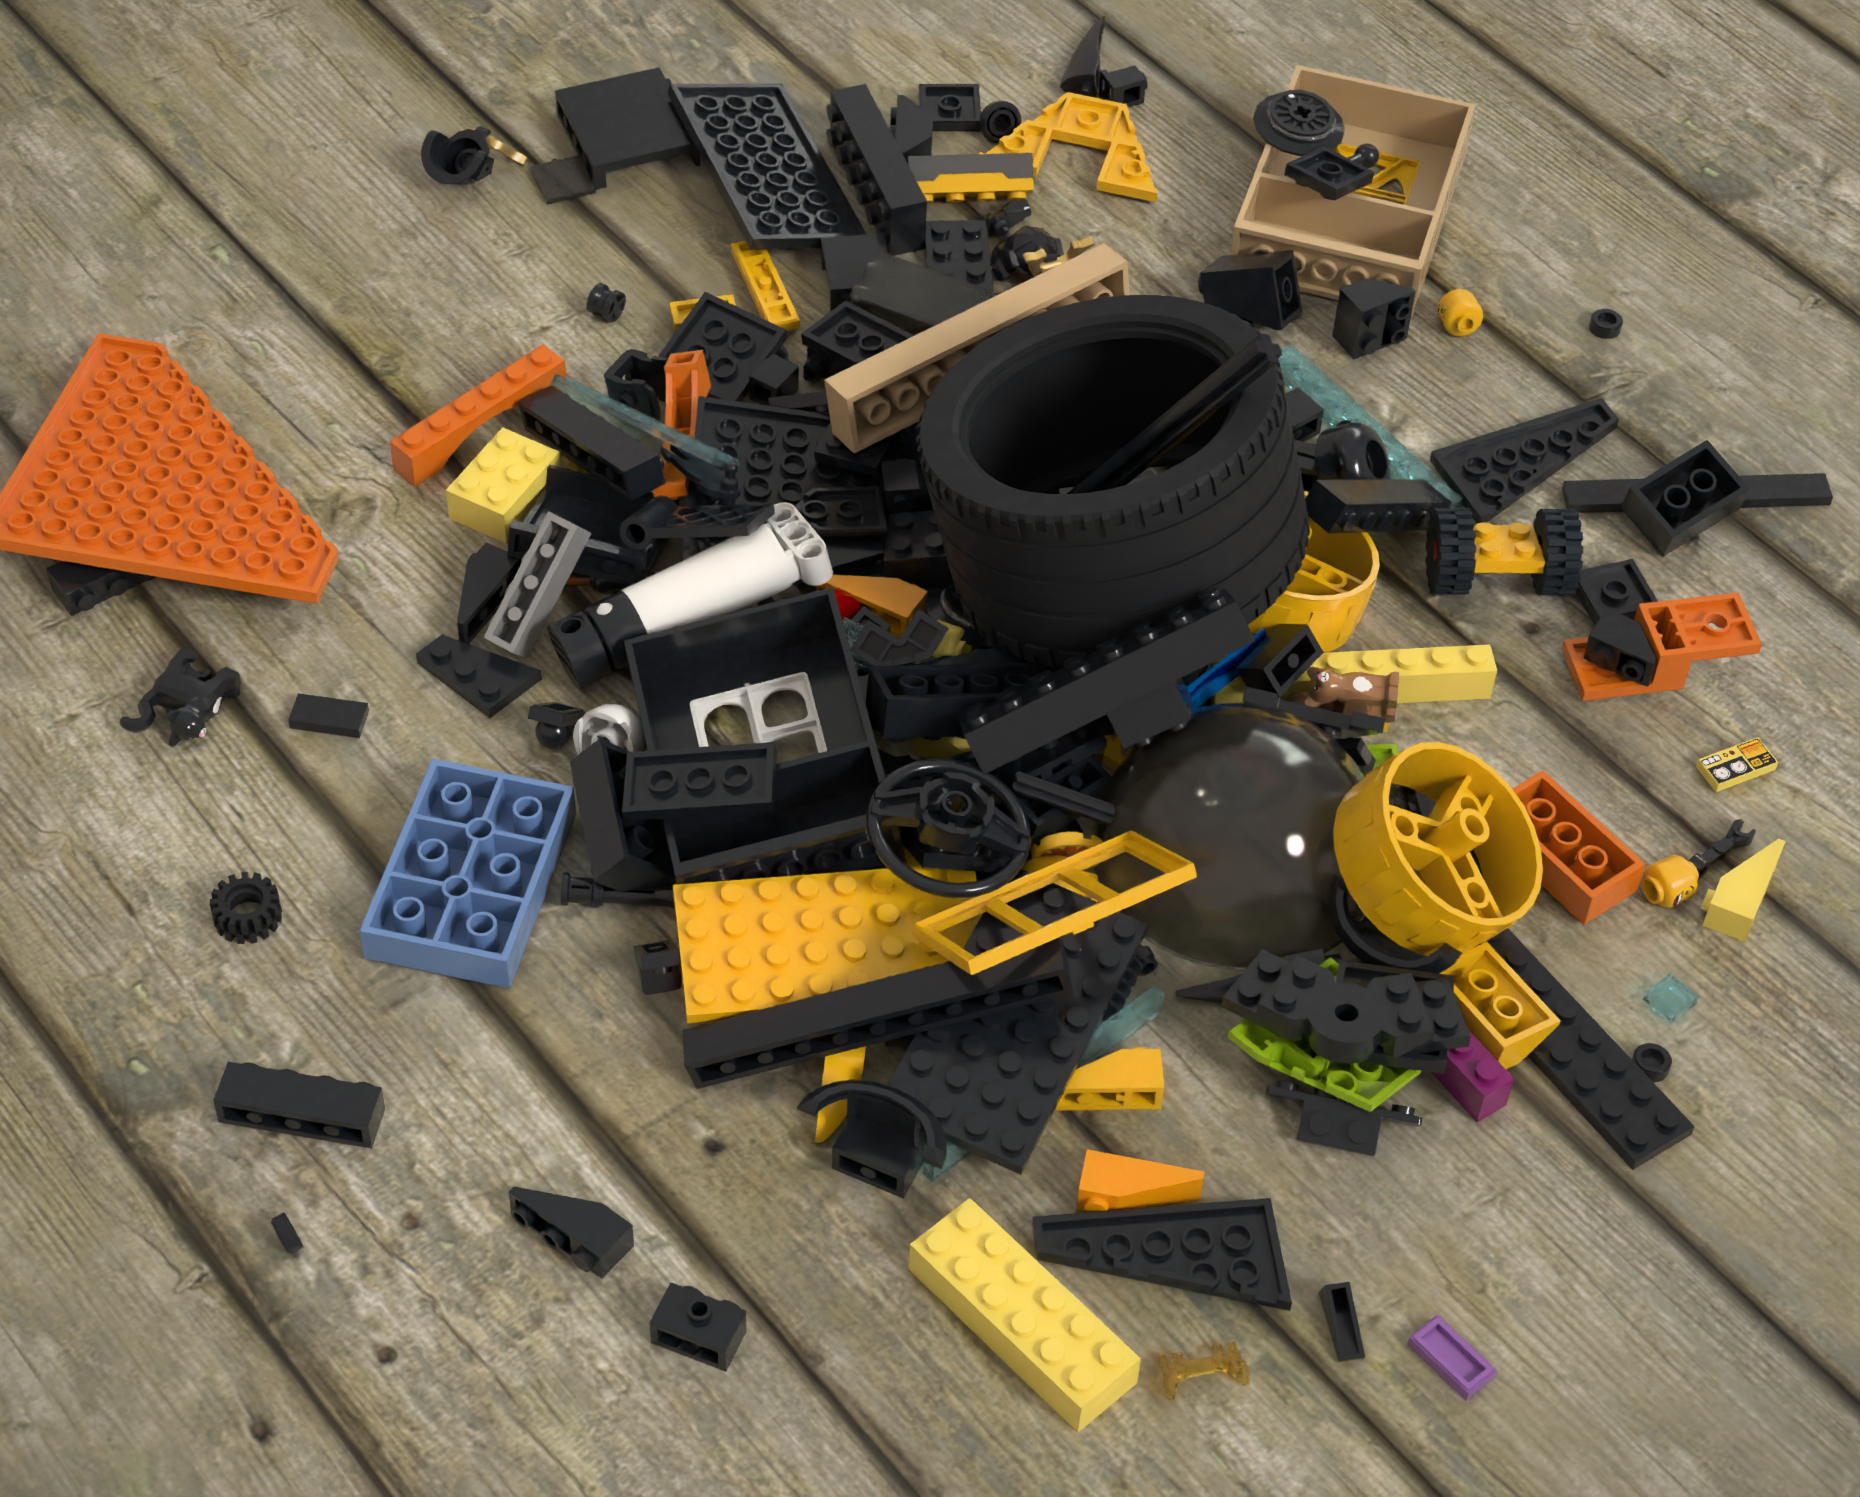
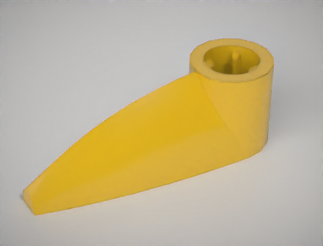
M866 1046L825 1056L821 1087L837 1081L861 1080ZM847 1099L829 1104L818 1112L814 1143L824 1142L841 1124L847 1115Z

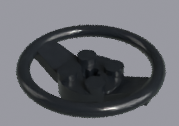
M925 759L903 765L888 774L879 783L868 804L866 814L867 831L871 845L879 859L899 879L916 889L932 895L948 898H970L988 894L1011 881L1021 870L1028 857L1031 830L1027 814L1021 802L1000 779L989 772L983 774L981 768L966 762L952 759ZM925 774H943L942 778L935 779L932 782L928 780L923 787L893 791L900 784L911 778ZM980 785L987 788L1000 799L1012 819L994 806L992 796L988 798L987 794L980 788ZM882 824L917 827V838L920 842L933 845L944 851L971 854L975 851L978 844H982L1009 856L1010 859L999 871L982 880L967 883L939 881L918 873L901 861L889 846L883 833Z

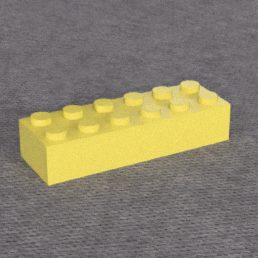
M971 1198L963 1202L910 1244L909 1270L1077 1433L1137 1384L1141 1358Z

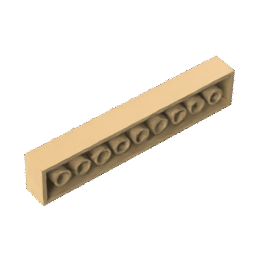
M1103 243L825 379L832 434L853 453H856L918 422L921 413L924 411V405L930 398L929 395L946 373L968 352L996 333L1029 317L1061 306L1097 298L1130 295L1128 261Z

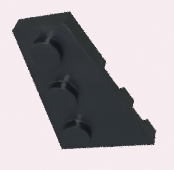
M443 634L416 653L419 665L488 718L493 717L542 680L541 670Z

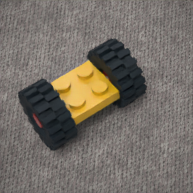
M1433 508L1431 510L1428 520L1429 529H1427L1426 533L1427 542L1425 550H1427V556L1425 557V562L1427 564L1428 588H1430L1432 594H1469V590L1472 588L1474 573H1531L1532 578H1534L1533 587L1538 595L1576 594L1579 587L1578 581L1581 580L1580 569L1583 566V561L1581 560L1583 554V532L1580 531L1582 524L1581 520H1579V514L1575 509H1539L1536 513V518H1534L1533 525L1513 523L1511 525L1478 523L1475 525L1474 519H1472L1473 514L1469 508Z

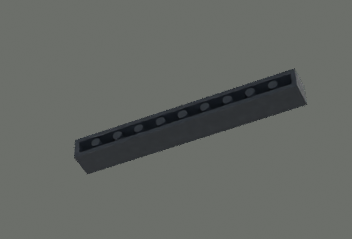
M1060 937L973 975L948 961L801 1000L775 1005L766 1009L740 1014L731 1018L701 1024L682 1030L684 1066L696 1089L1073 994L1068 958Z

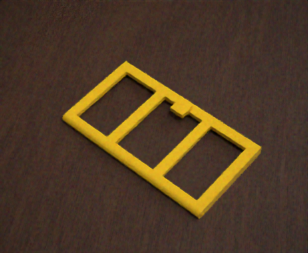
M1130 830L1013 880L993 892L971 898L915 922L910 927L916 939L970 975H973L1065 934L1071 933L1075 935L1094 926L1093 922L1197 877L1193 862ZM1128 852L1165 872V874L1122 893H1117L1080 871L1121 853ZM1059 880L1099 901V903L1046 926H1041L1005 904ZM988 912L1023 935L973 956L938 932Z

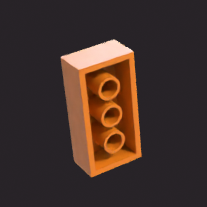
M1540 771L1513 788L1525 806L1536 830L1543 865L1541 886L1583 925H1586L1638 890L1646 864L1545 771Z

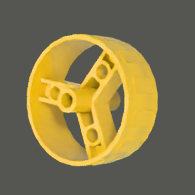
M1304 491L1305 498L1309 493L1307 491ZM1309 518V544L1305 548L1306 555L1301 561L1302 566L1300 570L1295 573L1294 580L1287 586L1286 591L1278 597L1276 602L1248 624L1252 636L1262 628L1265 629L1267 636L1278 624H1307L1323 652L1328 653L1343 646L1353 635L1357 623H1360L1377 579L1380 567L1379 554L1372 538L1367 532L1329 534Z
M1425 742L1394 754L1354 785L1344 795L1337 808L1333 827L1334 851L1344 882L1364 915L1383 934L1408 950L1420 955L1429 956L1444 943H1448L1462 953L1467 952L1478 944L1487 942L1511 927L1534 905L1541 888L1543 865L1536 830L1527 810L1511 786L1495 769L1476 755L1458 746L1441 742ZM1391 783L1409 787L1434 801L1436 805L1429 817L1427 818L1390 805L1389 792ZM1472 850H1474L1479 860L1483 877L1470 853Z

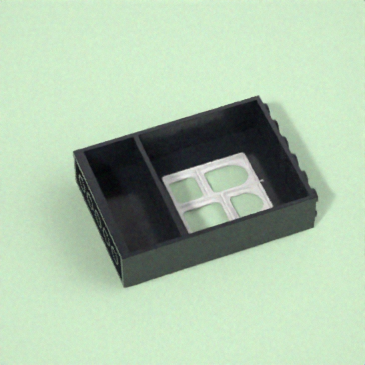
M833 587L624 640L648 751L708 747L704 728L707 715L719 706L730 704L745 710L754 743L773 742L782 738L810 732L814 735L818 749L817 754L776 764L774 811L663 818L677 884L887 868L871 845L866 823L870 798L876 787L885 778ZM781 690H791L803 697L808 711L805 719L775 727H767L764 724L762 705L771 694ZM882 824L883 833L889 846L901 861L907 863L899 826Z

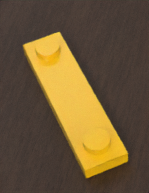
M746 241L731 243V253L761 318L786 329V331L800 329V319L767 249H750Z

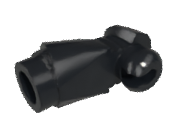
M1025 198L1020 200L1012 199L994 214L989 212L985 217L987 231L992 236H1004L1010 228L1024 221L1026 217L1031 216V208Z

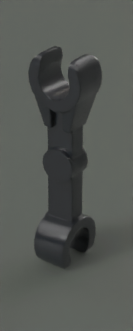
M1742 819L1735 820L1725 838L1721 841H1716L1713 847L1702 855L1697 853L1692 856L1689 861L1697 868L1699 879L1705 875L1713 863L1723 859L1730 850L1750 845L1756 830L1752 829L1749 833H1742L1739 830L1742 828L1744 821Z

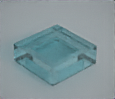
M1670 973L1648 989L1644 994L1643 1000L1669 1023H1673L1697 1004L1699 996Z

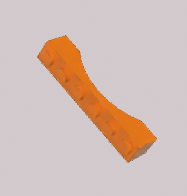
M542 344L390 441L393 470L414 487L441 471L459 445L475 429L490 418L505 410L519 406V401L551 385L561 392L567 389L565 360Z

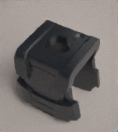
M626 350L604 373L611 412L618 415L627 414L651 428L654 425L657 426L661 421L660 405L657 396L660 401L666 403V375L664 366L668 359L659 356L649 358L647 353L642 351Z

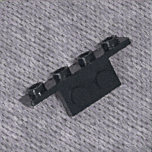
M1276 1080L1275 1086L1267 1085L1265 1095L1304 1103L1297 1140L1375 1156L1382 1119L1420 1127L1423 1117L1414 1116L1415 1108L1392 1104L1391 1111L1375 1108L1369 1112L1347 1101L1337 1100L1336 1096L1318 1088H1315L1314 1095L1299 1092V1084Z

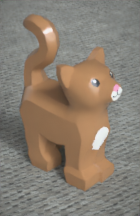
M1309 667L1307 670V674L1310 677L1309 692H1293L1286 699L1289 702L1352 716L1353 711L1386 718L1385 723L1395 722L1399 672H1391L1386 676L1364 672H1350L1339 675L1330 668Z

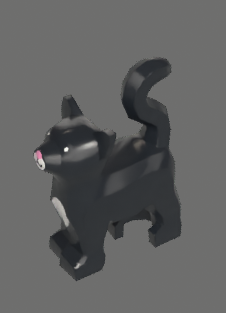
M183 647L170 660L165 671L155 680L153 688L138 703L141 717H122L119 723L122 728L129 732L138 733L145 731L152 725L156 716L153 706L159 705L170 710L165 715V719L170 722L171 736L169 745L171 747L177 745L182 739L202 738L206 734L205 722L218 713L223 700L226 698H236L240 695V674L228 667L219 670L213 678L212 671L206 669L204 672H197L191 667L190 663L196 661L198 652Z

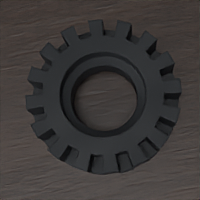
M241 872L242 878L236 879L235 874L228 876V884L221 880L218 883L219 890L213 889L211 893L210 908L217 932L220 936L225 934L226 940L230 942L236 937L238 944H244L245 938H250L251 944L257 943L256 936L261 935L263 939L268 938V929L275 932L278 928L277 922H281L282 909L276 885H272L271 879L268 877L262 880L261 874L255 872L252 878H249L248 872ZM255 902L260 904L259 908L251 913L237 914L232 912L233 908L241 903Z

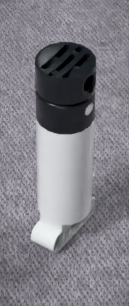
M791 503L774 504L775 514L767 520L766 524H762L749 536H733L585 607L584 613L579 610L547 625L550 640L568 677L577 689H581L610 675L611 669L618 671L629 665L624 640L741 611L791 587L792 583L800 579L807 585L812 586L826 583L831 579L833 570L825 542Z

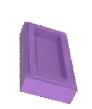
M1436 1315L1409 1337L1407 1345L1466 1401L1496 1376L1497 1370L1439 1315Z

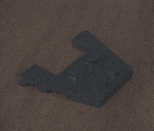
M1245 687L1242 699L1244 703L1279 723H1283V729L1304 734L1305 729L1318 731L1319 738L1325 740L1381 734L1386 718L1353 711L1351 716L1278 699V694L1250 687Z

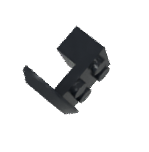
M1337 874L1334 875L1328 895L1331 922L1336 934L1348 950L1365 964L1440 974L1453 966L1462 955L1461 951L1448 943H1444L1429 956L1420 955L1391 940L1367 917L1363 921L1351 920L1347 902L1349 890L1344 879Z
M837 1081L815 1089L806 1095L797 1106V1110L815 1117L825 1106L847 1099V1122L832 1147L833 1170L904 1199L924 1162L940 1169L943 1168L947 1157V1140L942 1125L934 1113L924 1104L897 1088L873 1081Z

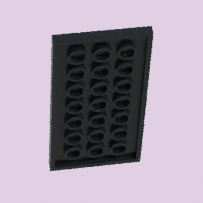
M782 83L670 84L667 94L750 249L821 248V238L867 234Z
M1021 869L1011 881L1030 873ZM1052 883L1005 904L1041 926H1046L1098 902ZM1118 911L1093 922L1094 926L1075 935L1068 933L1061 936L1060 940L1068 958L1073 994L916 1033L887 1086L897 1088L916 1098L932 1111L943 1127L947 1142L1021 1175L1147 933L1149 924ZM984 912L963 949L972 955H976L1016 939L1023 934L990 913Z

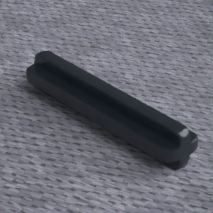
M1019 771L1014 774L1011 780L1010 787L1013 793L1104 825H1111L1116 816L1117 810L1114 804Z

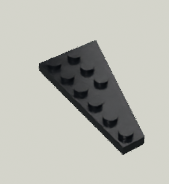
M1600 398L1431 451L1430 462L1462 505L1470 509L1474 521L1477 524L1487 523L1617 429L1619 419L1606 402Z

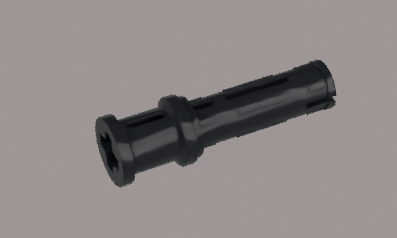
M563 872L561 906H567L571 902L592 904L593 908H599V906H603V903L674 908L673 885L675 884L620 892L594 882L593 878L572 877L570 873Z

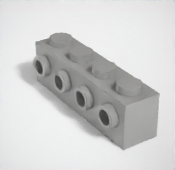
M548 511L537 529V534L529 550L523 556L513 581L507 587L496 614L490 620L483 638L513 654L528 658L591 532Z

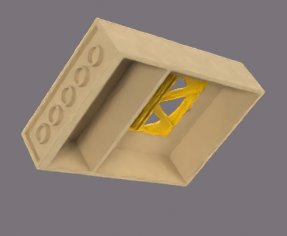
M1296 65L1287 91L1304 90L1315 93L1324 98L1342 117L1345 127L1344 136L1341 144L1333 151L1348 158L1354 155L1355 150L1361 144H1372L1379 151V160L1376 166L1384 170L1373 176L1371 184L1337 200H1328L1323 198L1320 193L1309 187L1300 186L1295 180L1284 175L1286 163L1302 156L1281 152L1266 143L1234 225L1230 255L1293 250L1299 291L1335 300L1339 298L1340 288L1366 278L1412 287L1416 291L1411 313L1413 318L1467 153L1476 104ZM1397 179L1403 194L1379 188L1391 180Z

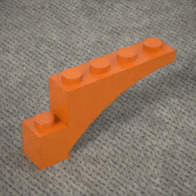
M703 350L670 354L664 366L666 375V411L662 447L672 452L670 444H674L689 450V453L693 454L699 396L707 397L711 388ZM661 455L665 466L663 469L665 484L653 490L654 497L660 495L667 496L674 501L687 496L690 479L671 462L667 463Z

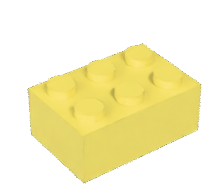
M502 427L446 489L449 519L503 543H507L509 527L513 520L523 522L546 487L549 465L561 467L560 452Z

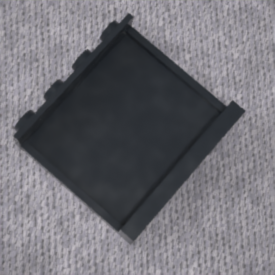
M660 67L555 90L556 114L594 190L606 188V172L688 153L695 166L700 165V154L667 94L669 86L672 84L671 80L664 77Z
M549 465L547 485L523 522L513 520L509 527L507 556L518 559L523 558L537 534L540 523L549 511L591 532L572 572L631 586L647 578L669 538H658L645 549L638 551L627 547L620 537L622 522L654 498L653 490L631 501L593 475ZM674 500L677 506H679V500Z

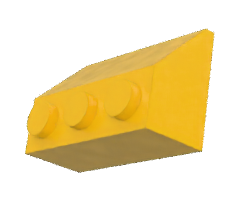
M1488 942L1463 952L1453 966L1440 973L1455 976L1453 993L1468 1030L1505 1069L1519 1064L1561 1022Z

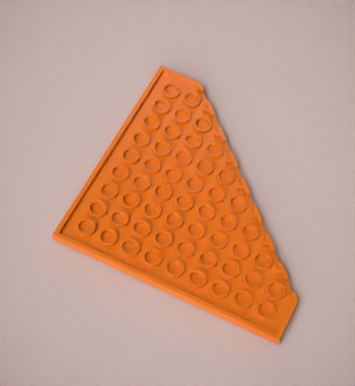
M98 333L0 493V550L314 604H318L339 560L337 547L331 541L327 542L319 526L308 514L304 515L295 498L286 488H281L278 485L276 476L263 461L259 462L255 458L253 449L241 435L237 436L232 431L230 422L219 410L215 411L210 405V399L198 385L194 386L190 382L188 373L177 361H172L168 356V350L162 343Z

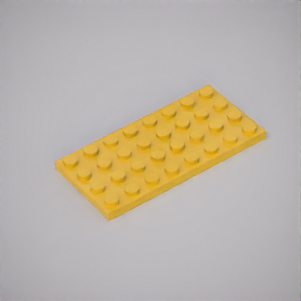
M922 866L910 867L922 875L939 881L952 883L977 881L975 871L925 868ZM889 869L673 885V898L686 1022L719 1021L740 1014L948 962V959L916 939L910 925L974 897L948 898L932 895L905 883ZM982 914L938 933L964 948Z

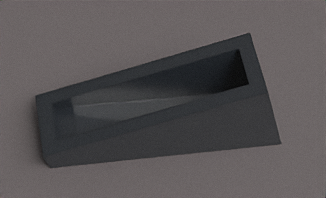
M1350 1282L1325 1285L1318 1293L1338 1361L1364 1359L1365 1353Z

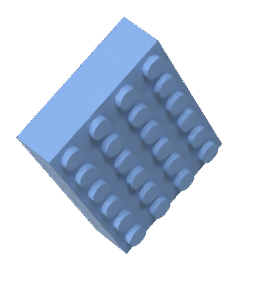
M432 759L359 930L364 958L510 989L576 817L574 787Z

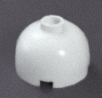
M604 704L585 713L575 724L573 740L578 755L599 738L630 752L646 750V740L641 719L633 710L623 705Z

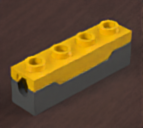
M1032 153L908 156L906 160L927 203L934 202L933 198H946V202L949 203L965 201L964 197H977V201L980 202L994 201L995 196H1008L1010 201L1012 199L1020 200L1026 199V195H1031L1034 190Z

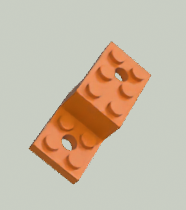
M1739 592L1638 604L1634 621L1640 623L1657 659L1652 680L1648 687L1584 659L1588 637L1566 639L1563 641L1561 649L1581 700L1588 701L1680 690L1684 687L1692 661L1758 654L1762 643ZM1713 623V624H1715L1717 627L1722 628V629H1721V630L1713 629V628H1711L1710 626H1708V624Z

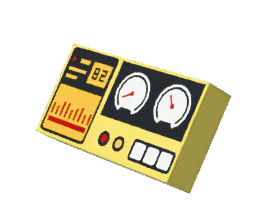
M1757 737L1698 759L1696 768L1714 791L1719 792L1775 771L1778 761Z

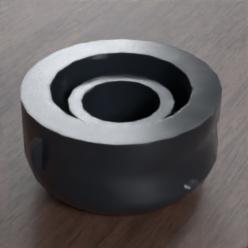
M1343 420L1336 427L1325 429L1320 433L1315 446V467L1318 480L1390 479V460L1385 444L1378 433L1368 425Z

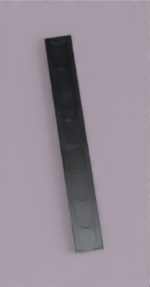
M1825 473L1740 476L1751 489L1740 508L1831 505L1833 499ZM1643 479L1564 481L1562 492L1567 509H1575L1578 513L1623 512L1620 506L1629 488Z

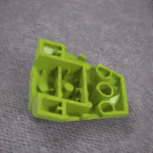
M1330 957L1319 966L1330 970L1336 983L1338 963ZM1246 1019L1231 1029L1227 1037L1256 1061L1369 1112L1373 1111L1421 1073V1070L1365 1062H1333L1319 1056L1312 1050L1307 1034H1304L1300 1040L1289 1041Z

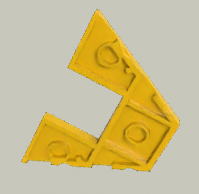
M1067 92L1058 98L1056 103L1042 109V114L1033 121L1026 120L1016 127L1012 134L1000 138L999 144L985 153H1032L1033 177H1037L1052 139L1107 150V156L1097 179L1096 190L1157 202L1158 190L1154 188L1150 177V168L1145 163L1144 151L1141 143L1137 141L1133 121L1129 119L1128 107L1123 103Z

